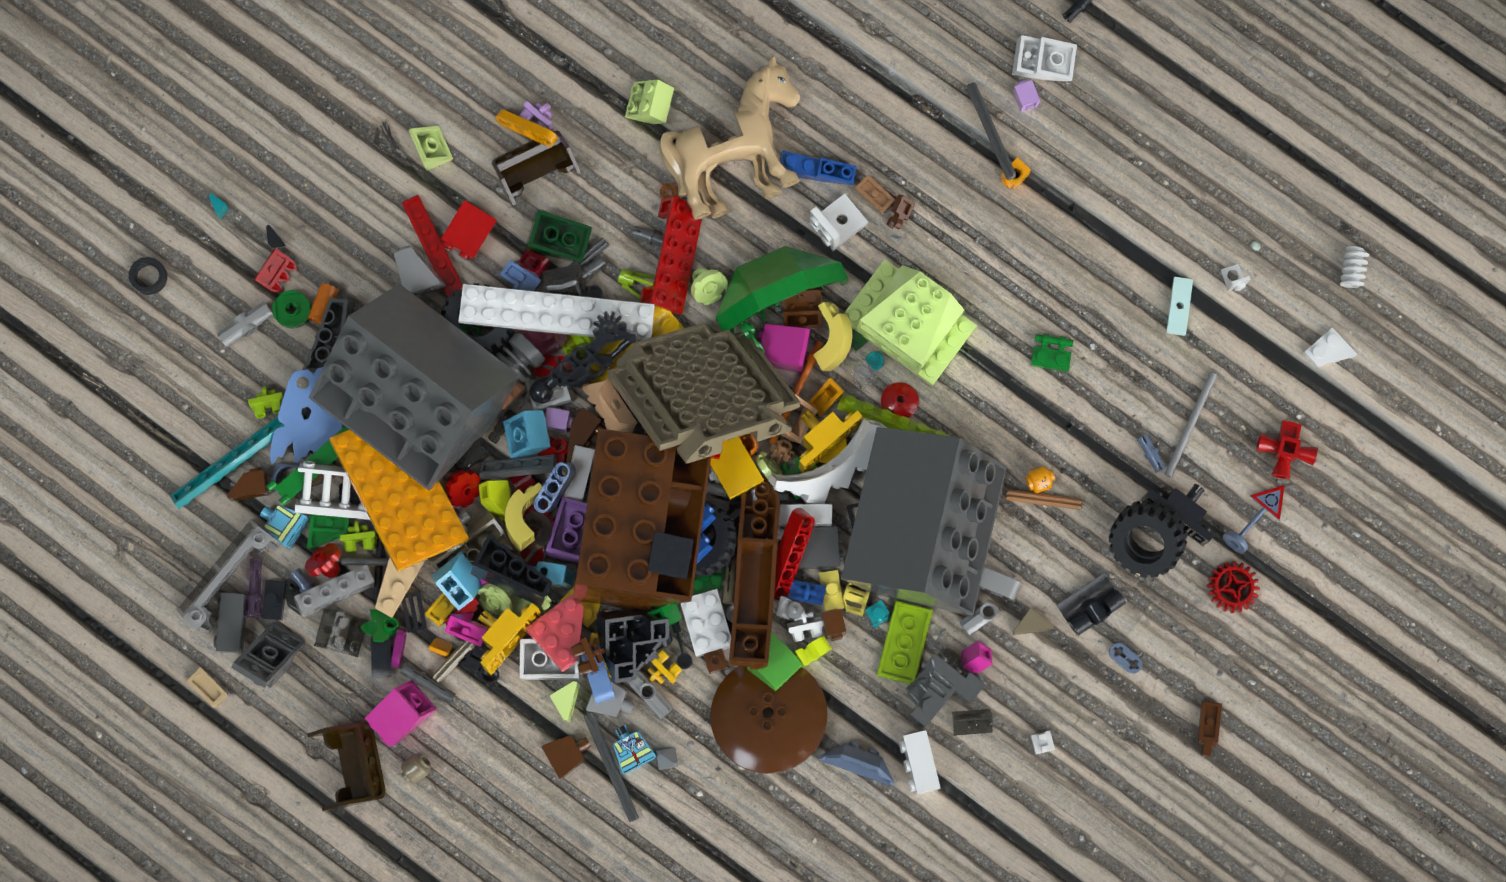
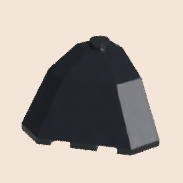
M638 611L597 613V634L600 649L604 648L606 651L602 656L614 683L632 681L637 677V672L644 664L647 665L656 654L655 651L658 647L668 640L669 618Z

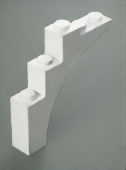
M863 418L857 433L850 443L828 463L801 474H770L768 481L777 491L784 492L787 490L794 495L801 496L806 504H825L830 487L840 489L841 487L848 488L855 469L862 472L865 469L867 470L876 428L887 427L881 422Z

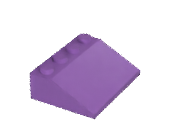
M562 496L546 548L547 557L578 565L587 503Z

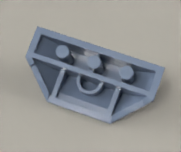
M856 743L843 744L820 755L818 759L819 761L891 787L894 785V781L883 758L878 756L879 752L869 748L868 751L861 750V746Z

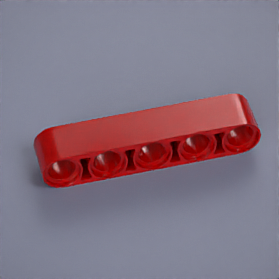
M800 507L791 512L778 546L774 599L780 600L781 596L787 597L815 524V519Z

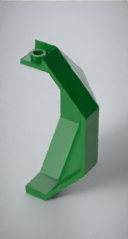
M784 246L736 268L716 315V321H718L722 331L730 330L734 334L736 326L764 308L808 289L838 282L841 286L848 284L849 279L841 262Z

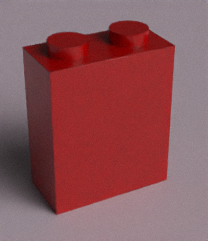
M464 200L441 237L440 242L443 243L442 246L450 251L454 249L459 252L458 256L462 259L473 261L497 220Z

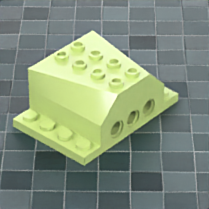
M884 259L844 313L848 315L853 330L858 331L864 338L931 386L935 384L977 327L976 324L962 315L964 309L947 290L922 272L903 265L898 269L886 259Z

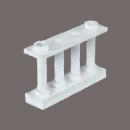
M304 461L299 464L298 472H304L303 497L296 501L295 513L370 520L362 503L351 505L349 502L351 481L343 467L319 465L313 461ZM312 473L324 474L323 493L320 502L310 499ZM332 475L343 476L342 500L339 503H332L330 501Z

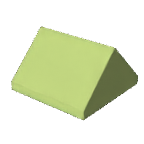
M439 126L409 129L426 171L453 159Z
M575 681L550 695L563 720L571 723L580 684Z

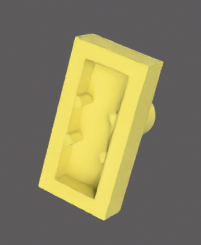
M838 570L819 573L820 585L826 586L823 600L825 612L844 609Z

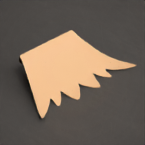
M609 379L583 385V391L589 395L587 400L592 404H596L595 413L599 417L604 418L607 430L633 432L637 422Z

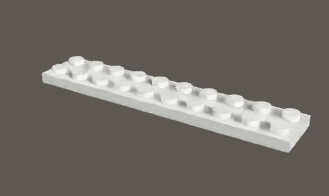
M463 284L459 323L595 337L592 331L597 328L593 325L594 321H599L597 316L600 314L604 317V311H607L609 316H611L612 311H615L614 317L617 318L621 315L622 318L619 322H626L627 329L637 333L638 338L636 342L649 339L652 336L655 304ZM613 325L606 326L607 330L613 328Z

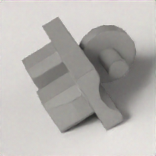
M781 596L780 600L774 599L773 611L777 616L793 621V619H798L802 616L803 607L801 604Z

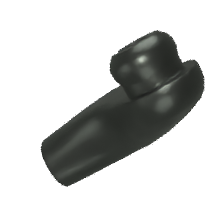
M289 581L286 585L287 604L291 610L300 615L294 602V596L299 594V587L295 581Z

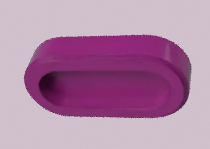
M398 628L391 662L392 667L399 668L402 664L407 635L406 629Z

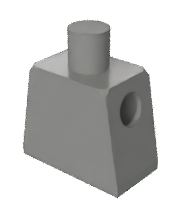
M611 682L615 698L596 704L592 693L586 711L618 718L620 711L631 714L635 703L625 700L628 692Z

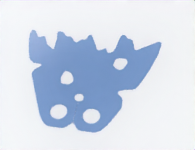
M323 367L318 368L314 374L309 370H298L291 375L278 414L279 421L285 426L277 428L273 433L270 449L271 464L275 463L278 456H284L286 448L291 443H293L294 462H299L302 457L307 456L310 450L315 453L330 437H333L342 429L343 424L309 398ZM299 377H306L308 379L309 385L307 388L300 389L297 386L296 382ZM309 407L311 409L310 417L304 420L301 414L302 408Z

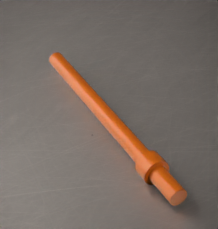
M817 340L812 352L806 358L807 363L793 390V393L798 397L813 366L817 364L813 354L822 349L824 343ZM792 410L782 413V416L786 421L788 420ZM780 435L771 437L768 443L771 445L776 443Z

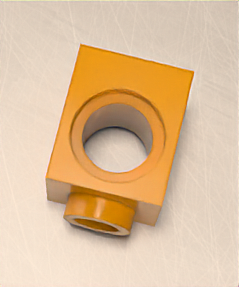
M1018 157L1011 164L1019 177L1007 180L1004 172H1002L1000 177L1003 185L1013 190L1029 176L1031 171Z

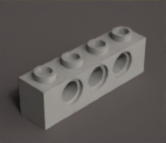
M366 564L294 596V602L301 617L304 618L374 587L375 581Z

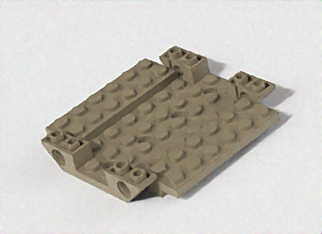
M704 323L635 342L616 362L618 368L608 370L607 375L659 451L680 445L677 448V452L686 464L722 453V444L725 440L750 433L758 442L790 432L792 428L780 414L800 408L799 399L751 338L746 339L742 332L732 334L730 330L718 332Z

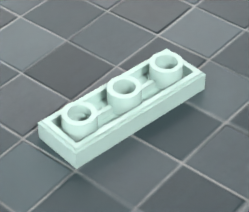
M1173 278L1166 333L1186 335L1193 279ZM1176 305H1181L1182 309H1178Z

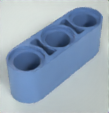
M558 463L554 467L534 501V507L538 512H551L556 508L576 474V468L572 463ZM564 466H566L568 469V473L566 476L562 474V468ZM553 483L558 485L556 493L552 489ZM544 499L548 501L546 509L542 505Z
M581 655L583 662H585L584 655ZM594 657L599 671L594 675L589 673L587 676L597 704L615 698V694L604 659L603 662L598 663L596 657Z

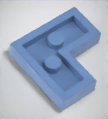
M512 260L508 262L500 273V277L514 285L513 289L535 292L542 283L539 278Z

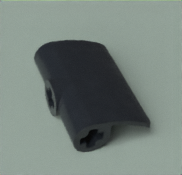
M1103 573L1060 602L1057 607L1074 633L1079 636L1092 626L1106 620L1111 613L1125 605L1126 601L1121 593L1113 588L1105 573Z

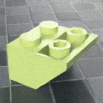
M660 80L634 82L625 117L650 124L666 123L674 87Z

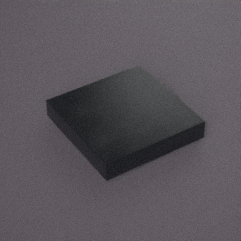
M654 532L648 560L649 566L646 572L649 571L686 580L694 540Z

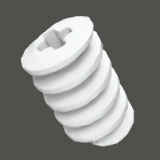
M1348 246L1345 248L1347 253L1344 255L1346 260L1343 262L1345 267L1342 269L1343 275L1341 280L1343 282L1340 283V286L1358 288L1365 285L1360 279L1366 278L1361 272L1367 271V268L1362 267V265L1368 264V261L1363 258L1369 257V254L1364 252V249L1361 247Z

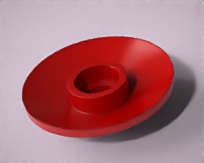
M903 382L889 385L881 396L882 409H887L898 416L911 417L919 405V397L916 390L911 385ZM902 397L904 401L902 403L897 402V398Z

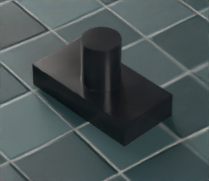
M266 580L262 619L283 621L287 582Z

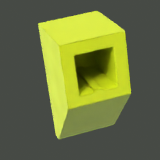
M508 480L486 481L479 484L481 504L495 518H499L504 522L506 506L511 495Z

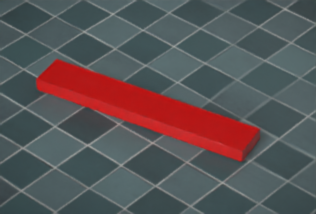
M416 195L401 203L433 269L446 284V287L443 289L447 297H452L456 289L462 290V282L445 248L442 246V242H440L438 233L419 195Z

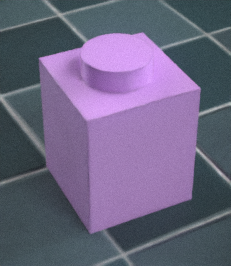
M1023 80L1014 86L1013 94L1020 112L1039 105L1040 99L1032 80L1028 82Z
M549 407L546 409L547 430L567 433L573 421L570 411Z

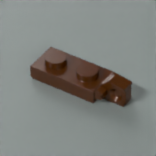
M1201 701L1197 738L1198 745L1202 746L1201 756H1211L1212 747H1216L1218 743L1222 703Z

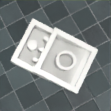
M1021 35L1016 43L1012 75L1041 80L1072 81L1077 45L1045 37L1037 39Z

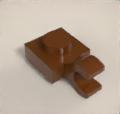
M898 194L891 210L894 215L888 219L887 226L891 229L895 227L900 230L903 220L909 219L915 203L906 196Z

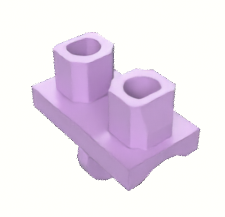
M526 101L520 117L529 121L534 118L537 121L536 124L552 130V122L549 120L553 115L549 112L551 105L546 103L542 106L540 103H537L536 108H534Z

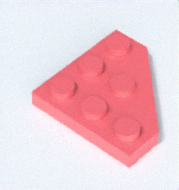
M571 594L526 628V632L562 672L578 661V657H573L570 648L579 643L581 639L584 607L579 601L573 600V595Z

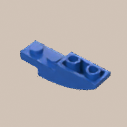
M787 151L781 152L780 161L784 167L796 172L799 178L835 184L853 185L856 172V166L825 158L816 159Z

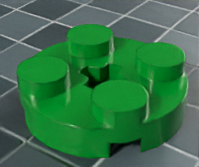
M284 291L274 300L272 313L281 326L294 329L301 327L309 321L307 318L311 310V304L305 295L299 291ZM290 305H293L295 308H297V310L294 311L293 314L287 312V309L290 308Z

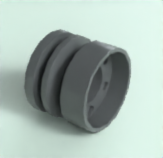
M516 332L508 340L513 349L510 351L502 346L501 350L506 356L504 357L499 352H496L494 356L519 374L518 380L524 383L526 378L521 372L523 371L530 376L531 372L527 366L531 365L537 369L545 361V358L524 336Z

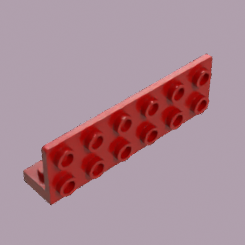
M671 196L661 199L658 217L667 219L654 284L642 289L640 303L655 304L657 307L682 315L702 219L695 220L693 218L692 209L687 201Z

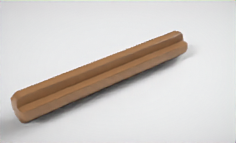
M1010 489L1006 491L1005 496L1006 500L1068 509L1080 510L1082 506L1081 499Z

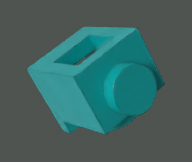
M882 600L864 611L874 629L891 618L889 616L890 612Z

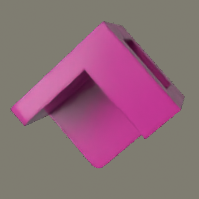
M980 641L973 643L961 652L962 667L973 674L975 672L978 674L993 664L991 648Z

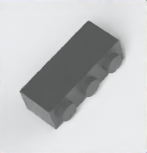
M221 593V598H218L217 609L220 610L219 617H216L215 627L218 628L213 642L217 652L243 653L248 605L247 595Z

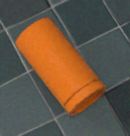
M321 283L307 319L321 324V319L329 299L336 298L339 289Z

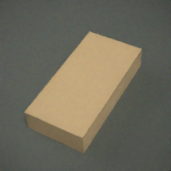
M202 667L187 680L213 708H216L229 695Z

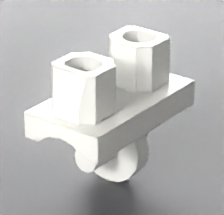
M804 608L802 616L794 619L796 622L787 623L789 633L792 634L795 642L804 640V630L810 629L812 638L822 636V626L824 624L821 616L814 617L813 612L805 613Z

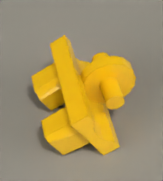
M663 650L657 652L659 658L650 661L658 671H655L652 667L647 670L652 675L649 681L652 683L657 680L662 684L665 680L660 675L663 674L674 684L682 669L675 662L666 669L662 664L669 656Z

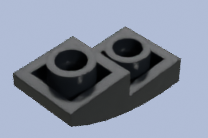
M371 636L372 678L391 677L390 637L384 642H373V636Z

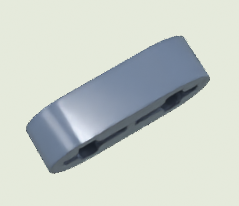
M1116 643L1110 647V658L1126 672L1135 674L1141 670V659L1125 645ZM1121 648V654H1123L1125 658L1121 657L1120 655H1118L1117 657L1114 656L1115 651L1113 649ZM1126 659L1130 660L1131 662L1135 660L1137 662L1136 666L1138 668L1130 669V664L1126 661Z

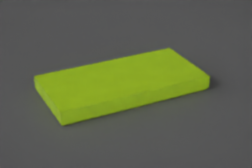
M895 600L876 676L906 684H911L916 680L933 610Z

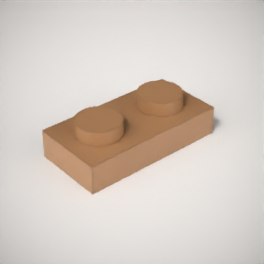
M869 175L855 187V191L882 215L895 202V199Z

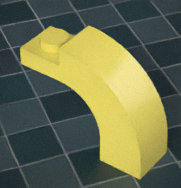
M823 302L818 307L829 325L830 334L826 345L813 355L822 371H832L844 361L849 353L852 344V326L848 315L839 313V309L834 303Z
M540 483L527 488L525 494L518 489L511 496L506 506V532L509 540L519 552L535 541L534 532L524 522L523 515L534 504L536 497L541 491L542 486Z

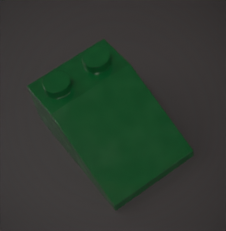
M538 210L535 213L525 249L546 256L582 263L592 227Z

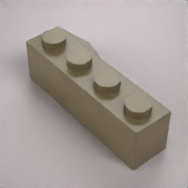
M490 511L467 527L469 541L453 547L449 552L444 551L428 558L436 571L460 552L473 565L489 533L497 541L502 537L505 532Z

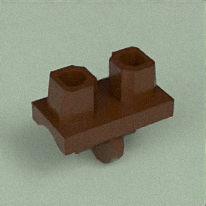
M586 637L580 639L579 643L570 649L574 658L581 655L585 657L586 661L577 665L580 675L589 673L594 675L599 671L594 657H596L598 663L603 662L601 654L606 651L604 648L598 649L597 644L594 643L591 645L592 652Z

